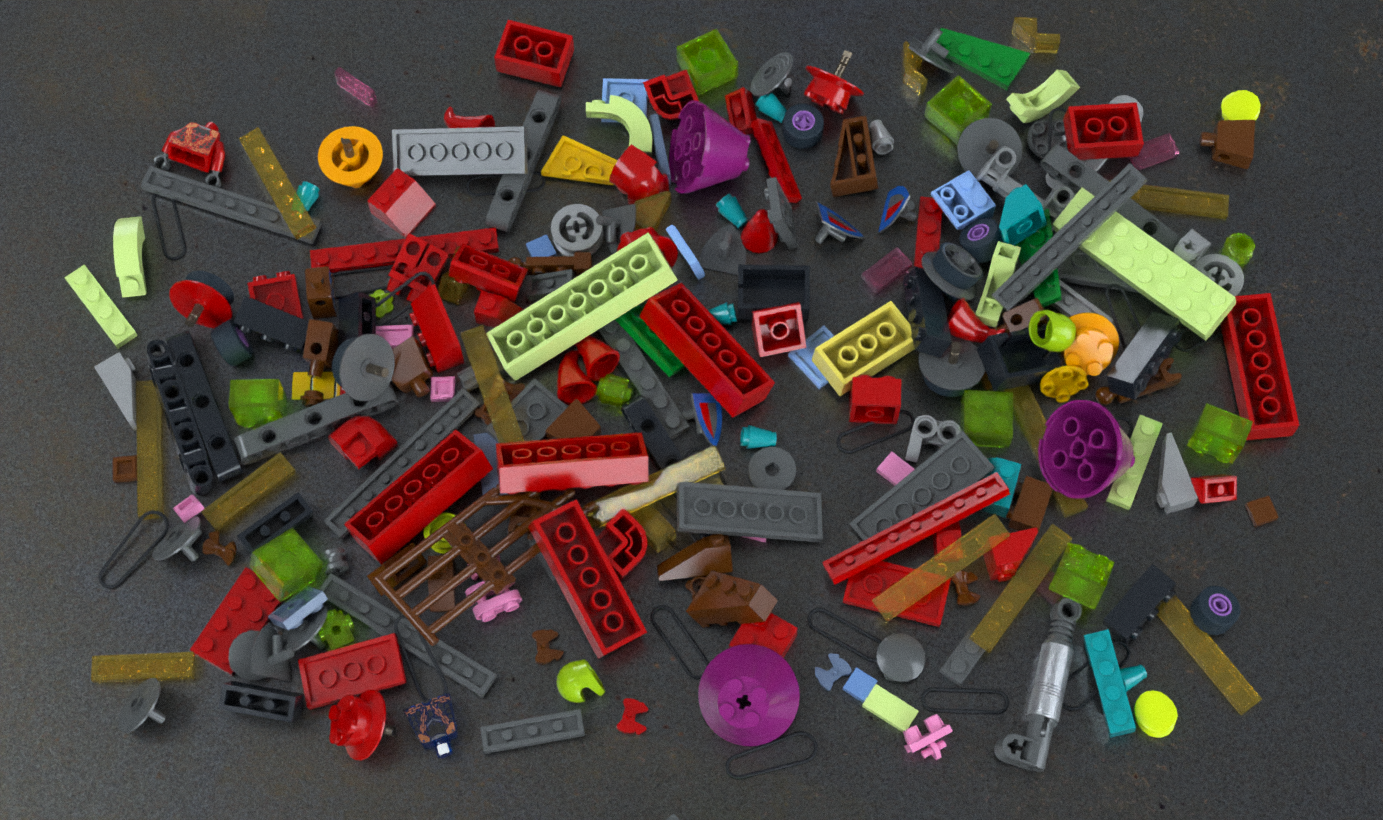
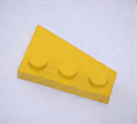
M563 135L541 170V176L614 185L609 179L612 169L618 160Z

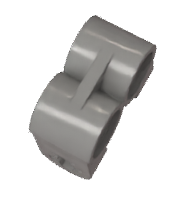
M1191 229L1180 239L1173 253L1194 267L1196 262L1209 249L1211 243L1194 229Z
M929 415L919 416L915 419L911 430L905 460L917 463L921 445L933 444L942 448L952 440L944 438L942 433L945 431L950 432L955 437L961 432L960 426L951 420L942 422L935 420ZM926 426L929 428L930 433L923 434L918 428Z

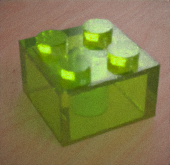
M717 28L676 47L677 62L682 71L687 69L697 95H701L738 77V62Z
M958 75L927 102L924 117L958 145L959 138L967 126L979 119L989 117L992 103Z
M279 379L230 380L229 409L237 424L243 427L267 424L286 416L287 395Z
M964 390L961 400V431L976 446L1009 448L1013 438V392Z
M1206 403L1196 420L1187 446L1197 453H1207L1214 456L1220 462L1233 464L1245 445L1253 421Z
M293 527L253 551L250 568L279 602H282L320 578L323 566L320 558Z
M1068 542L1048 589L1095 610L1106 588L1115 562L1109 560L1104 555H1097L1088 551L1081 545Z

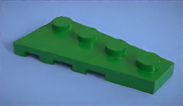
M940 28L943 34L937 40L938 44L949 51L945 58L1006 91L1030 56L1029 52L945 28Z
M1049 208L1043 210L1047 225L1014 245L1021 247L1018 258L1021 266L1053 237ZM1058 267L1032 291L1035 298L1039 299L1042 308L1062 300Z
M644 301L616 318L615 321L670 378L682 370L685 365L639 317L647 303Z

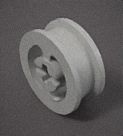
M571 204L563 207L555 214L551 223V234L556 249L563 256H574L575 252H590L593 255L598 251L604 237L602 225L596 223V218L599 216L598 213L587 205ZM586 222L594 228L593 233L589 238ZM565 226L567 229L569 241H566L561 236V232Z
M1209 254L1200 258L1194 265L1195 269L1214 282V276L1217 272H1220L1216 284L1233 296H1238L1244 284V275L1240 266L1233 259L1221 254Z

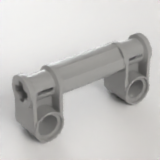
M1008 146L998 147L976 177L978 181H984L992 187L993 191L1004 198L1013 189L1023 186L1007 175L1016 162V154ZM1003 151H1008L1011 154V159L1007 163L999 162V155ZM1066 185L1055 186L1046 200L1034 193L1042 204L1043 210L1049 208L1050 215L1053 217L1051 218V225L1074 198L1073 191ZM1061 190L1068 191V198L1064 202L1057 201V194Z

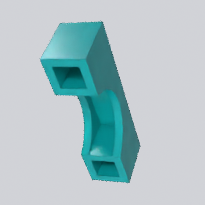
M1109 629L1084 635V645L1097 684L1110 738L1135 732L1136 726Z

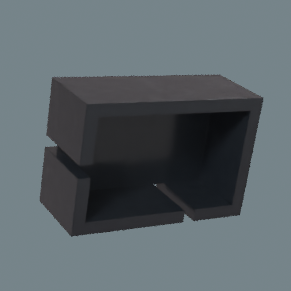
M738 265L737 319L752 320V311L800 302L802 319H809L810 266Z
M1046 326L1037 327L1038 336L1045 339ZM1029 329L1012 331L1009 335L1007 333L990 335L977 348L994 391L1040 383L1041 379L1049 371L1067 366L1061 352H1051L1044 360L1043 357L1050 351L1033 343L1029 335Z

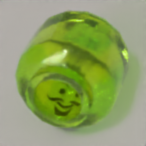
M1234 233L1226 239L1221 255L1228 256L1242 267L1249 263L1255 252L1254 241L1245 233Z
M607 374L605 378H600L596 396H599L600 403L620 408L624 401H629L632 388H628V379Z

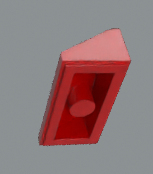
M743 87L725 95L730 123L746 135L754 133L751 122L757 116L752 93Z
M1220 474L1191 477L1194 490L1202 504L1237 499V476Z

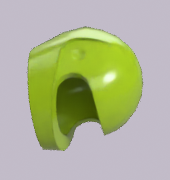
M1051 310L1037 311L1031 317L1029 335L1035 345L1050 352H1061L1073 344L1076 337V327L1067 316L1054 313ZM1047 315L1049 321L1046 326L1045 339H1042L1038 336L1037 325L1039 320Z
M586 659L564 665L557 675L558 691L564 699L570 702H585L582 689L585 687L590 688L599 696L606 692L601 680Z

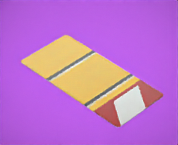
M308 372L293 373L292 400H300V396L304 395L306 390L320 391L324 394V399H331L346 393L335 381L333 372H323L322 379L307 376Z

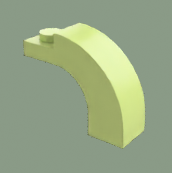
M1056 70L1043 84L1026 94L1012 93L1006 100L1011 105V111L1023 123H1030L1049 114L1052 109L1058 108L1080 86L1067 71Z
M610 95L609 104H605V101L592 100V103L586 102L587 118L612 119L620 122L629 133V146L631 144L652 158L653 140L651 127L644 113L634 103L614 95Z
M142 216L118 219L114 226V262L116 276L119 277L122 298L147 294L142 263V244L145 240Z
M1000 241L997 243L986 284L975 313L987 326L997 328L1004 308L992 297V294L1015 273L1021 247Z

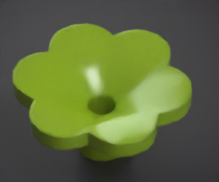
M379 289L369 296L376 298L377 304L390 293H385ZM393 296L376 308V317L382 318L386 313L393 311Z

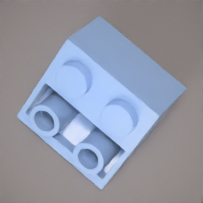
M970 170L931 192V196L957 230L964 229L967 225L978 219L993 218L996 205Z

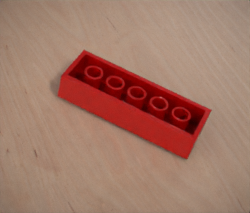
M682 282L648 299L639 317L732 417L765 400L775 382Z
M1271 293L1235 296L1236 305L1220 325L1244 440L1292 436L1300 425Z
M454 430L344 525L355 541L382 565L493 470V467L479 447L460 432Z
M642 432L496 443V463L500 494H517L518 492L527 491L541 492L552 489L562 491L577 487L587 489L592 486L603 485L612 487L617 484L628 483L637 485L641 482H648V454Z
M577 499L532 521L528 528L598 659L647 633Z

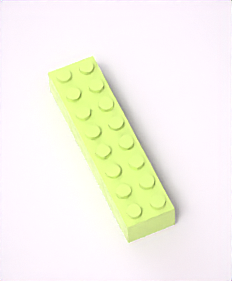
M1081 188L1052 224L1054 230L1058 232L1095 196ZM1117 212L1078 247L1172 317L1178 318L1179 322L1205 341H1207L1236 305L1235 296Z
M648 232L487 332L486 335L504 369L516 381L673 284L678 279Z

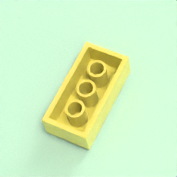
M890 301L816 347L812 362L837 394L842 396L850 391L852 377L859 375H869L872 377L914 350L910 323L893 302Z

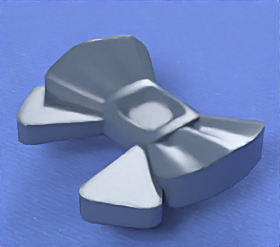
M828 654V658L833 666L830 670L826 671L815 667V677L818 678L819 684L827 691L832 689L833 683L841 676L852 674L851 667L845 660L839 658V654Z

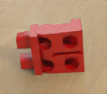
M408 233L388 274L391 278L388 282L387 290L393 292L419 272L429 273L436 283L451 255ZM421 275L406 285L412 288L406 300L413 302L431 285L430 279L427 276Z

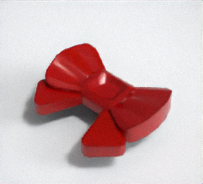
M631 698L624 699L623 705L625 710L622 720L616 725V729L625 734H633L635 732L636 735H640L646 731V727L635 721L636 714L648 712L649 709L643 702Z

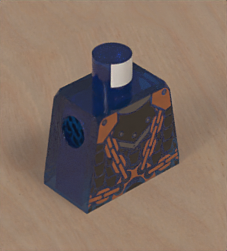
M450 693L403 709L425 750L435 747L438 758H445L453 753L449 741L458 738V731Z

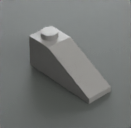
M120 352L94 366V368L135 431L138 429L137 379L132 371L136 369L129 357L124 359Z
M1172 432L1166 434L1162 442L1158 494L1156 495L1159 506L1164 508L1166 514L1193 507L1198 500Z

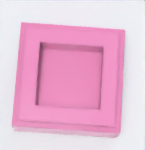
M455 376L431 377V402H449L455 396Z
M190 495L173 509L185 523L205 508L194 495Z

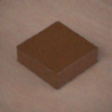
M137 455L113 457L114 483L139 481V457Z
M1269 496L1245 504L1254 527L1279 518Z

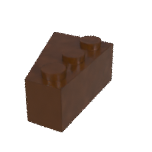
M860 116L844 119L837 158L834 163L833 178H831L830 183L833 197L879 189L867 117Z
M711 570L686 612L702 628L709 627V624L715 623L724 626L728 622L735 621L739 624L765 622L778 600L762 584Z

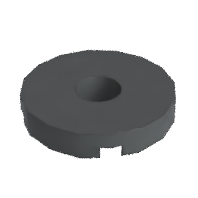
M767 447L756 452L750 459L748 475L754 488L788 490L795 481L797 469L795 460L787 451L782 448ZM769 466H775L778 468L779 473L775 476H769L765 469Z

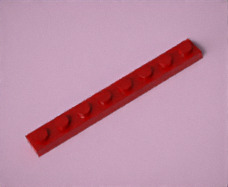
M496 228L418 237L428 242L429 245L432 244L451 255L450 258L455 256L462 243L486 253L499 252ZM405 239L310 250L311 268L327 266L332 273L338 271L394 265Z
M996 472L823 561L824 569L835 585L1010 494L1009 488Z

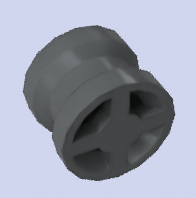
M332 548L321 553V559L326 565L324 567L326 575L329 576L330 573L333 575L342 574L349 569L348 562L344 559L346 555L344 548Z

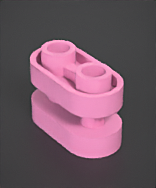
M482 581L469 587L465 591L466 597L485 582ZM508 588L501 592L500 595L487 600V597L495 594L491 590L478 600V605L472 609L476 620L488 622L497 616L496 614L500 612H511L519 608V603L522 601L519 591H510Z

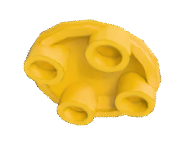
M1062 366L1049 371L1041 379L1040 390L1045 396L1056 398L1057 402L1064 403L1070 399V396L1086 389L1089 384L1087 375L1081 368Z

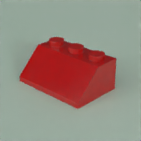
M462 243L451 261L448 276L453 277L459 283L473 285L479 291L490 292L515 302L528 269Z
M435 284L430 285L411 303L413 312L409 313L413 326H419L421 332L417 333L422 347L427 346L429 353H426V357L430 367L435 366L437 373H441L464 364L460 343Z

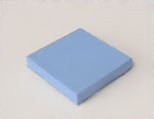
M603 78L602 101H605V104H609L610 95L622 97L634 103L647 118L648 95L643 82L648 81V79ZM601 119V122H618L612 119Z
M674 225L667 227L666 231L671 240L677 246L678 251L696 278L700 280L705 276V272L676 227Z
M824 325L806 339L807 348L793 350L788 353L790 359L818 389H821L828 381L812 362L813 353L816 347L834 337Z

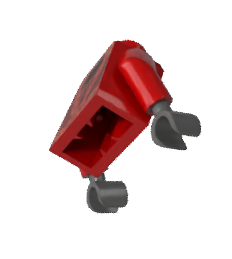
M191 122L184 128L171 132L161 150L163 154L154 158L155 166L159 168L161 163L164 162L162 170L168 171L171 167L168 159L207 173L212 170V174L206 177V184L210 185L212 180H217L215 187L220 188L222 183L218 175L219 172H222L225 150L223 142L220 141L218 126L213 122H208L205 126Z

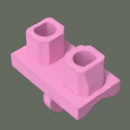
M934 714L923 720L929 733L922 736L917 725L903 731L907 745L904 746L907 753H914L927 746L925 750L921 751L923 758L932 755L935 760H938L942 757L940 750L946 747V743L944 740L937 743L935 741L951 733L952 729L949 724L944 725L941 718Z

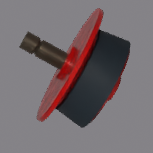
M192 271L186 276L185 280L174 283L169 291L171 303L186 318L185 324L188 327H194L195 324L209 328H216L227 320L232 319L233 312L230 305L234 301V293L224 280L212 273Z

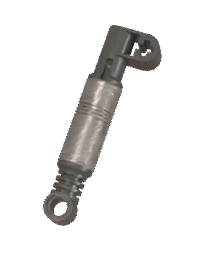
M1064 598L1055 603L1050 609L1052 623L1050 624L1049 635L1043 641L1038 659L1031 699L1026 714V720L1028 721L1026 736L1010 734L999 739L995 744L994 752L996 757L1004 763L1035 772H1044L1052 733L1059 722L1074 653L1071 639L1074 636L1073 633L1077 619L1082 614L1081 605L1074 598ZM1062 607L1069 611V617L1063 614ZM1023 745L1022 754L1019 750L1011 753V749L1015 750Z

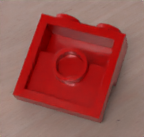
M290 271L276 273V277L267 279V275L253 277V282L247 283L250 298L304 319L295 274L291 275Z

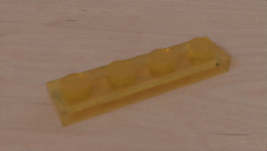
M279 452L201 512L213 528L220 531L293 476L296 471Z
M174 652L92 656L91 681L93 683L146 681L150 678H156L157 680L194 679L195 653Z

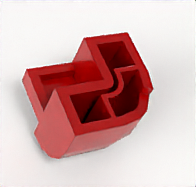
M687 69L667 77L664 74L643 82L651 106L656 114L663 119L679 120L678 116L688 102L693 100L699 101Z
M632 144L618 159L610 174L609 181L620 192L628 194V204H636V208L654 206L669 191L667 174L663 173L662 175L654 166L656 161Z
M370 416L353 417L328 436L330 443L345 459H349L358 470L375 456L381 461L399 446L397 440L385 427Z
M624 508L606 523L605 529L597 536L619 580H622L632 571L646 554L648 544L646 532Z

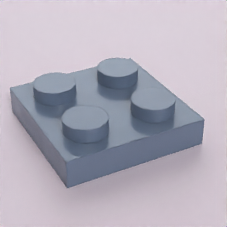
M306 586L272 612L268 618L274 625L286 630H293L304 622L303 618L307 615L318 612L328 598L323 591Z

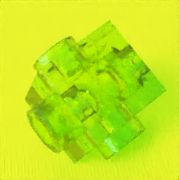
M331 609L327 612L326 620L318 634L322 642L327 640L332 651L355 640L351 629L355 626L349 614L344 615L342 610L336 611V609ZM335 625L340 626L337 630L331 629Z

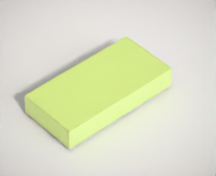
M875 684L862 705L863 708L901 732L910 727L919 712L877 684Z

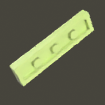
M85 265L65 277L68 284L117 349L138 336Z
M1139 415L1130 438L1135 463L1126 473L1113 482L1106 500L1107 502L1127 510L1131 508L1163 423Z

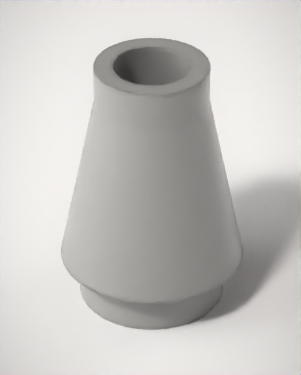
M881 120L872 121L869 124L872 148L880 155L887 154L894 148V139Z

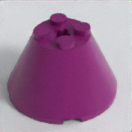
M693 100L688 102L678 116L681 119L678 130L673 129L668 159L671 182H675L677 186L674 188L675 191L682 194L737 178L742 171H747L749 167L747 152L750 145V136L745 135L701 101Z
M1074 400L1059 407L1045 424L1047 428L1043 439L1039 440L1038 458L1045 480L1052 489L1069 498L1083 499L1098 494L1126 473L1135 463L1133 446L1127 434L1104 406L1093 401Z
M742 644L724 650L708 664L700 680L698 699L701 713L706 723L718 736L733 744L758 746L775 740L788 729L798 711L800 690L793 670L781 655L764 646ZM743 695H747L750 702L744 701Z

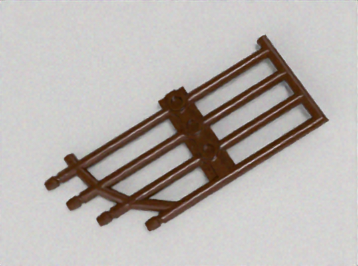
M498 483L496 487L490 489L384 569L372 581L428 643L434 646L439 642V638L435 635L438 631L491 590L498 595L516 581L512 574L541 552L537 543L506 567L503 566L496 556L529 532L528 526L532 521L560 508L567 500L569 501L576 493L572 488L567 489L562 495H559L550 502L535 498L539 492L527 491L522 495H500ZM594 501L588 502L582 508L585 516L593 512L597 504ZM486 505H508L474 532L463 523ZM524 505L541 509L492 548L488 549L480 541L483 536ZM442 538L451 545L452 548L398 590L395 591L387 582L389 578ZM460 555L468 566L411 609L402 598ZM475 572L485 582L430 626H427L420 619L419 616Z

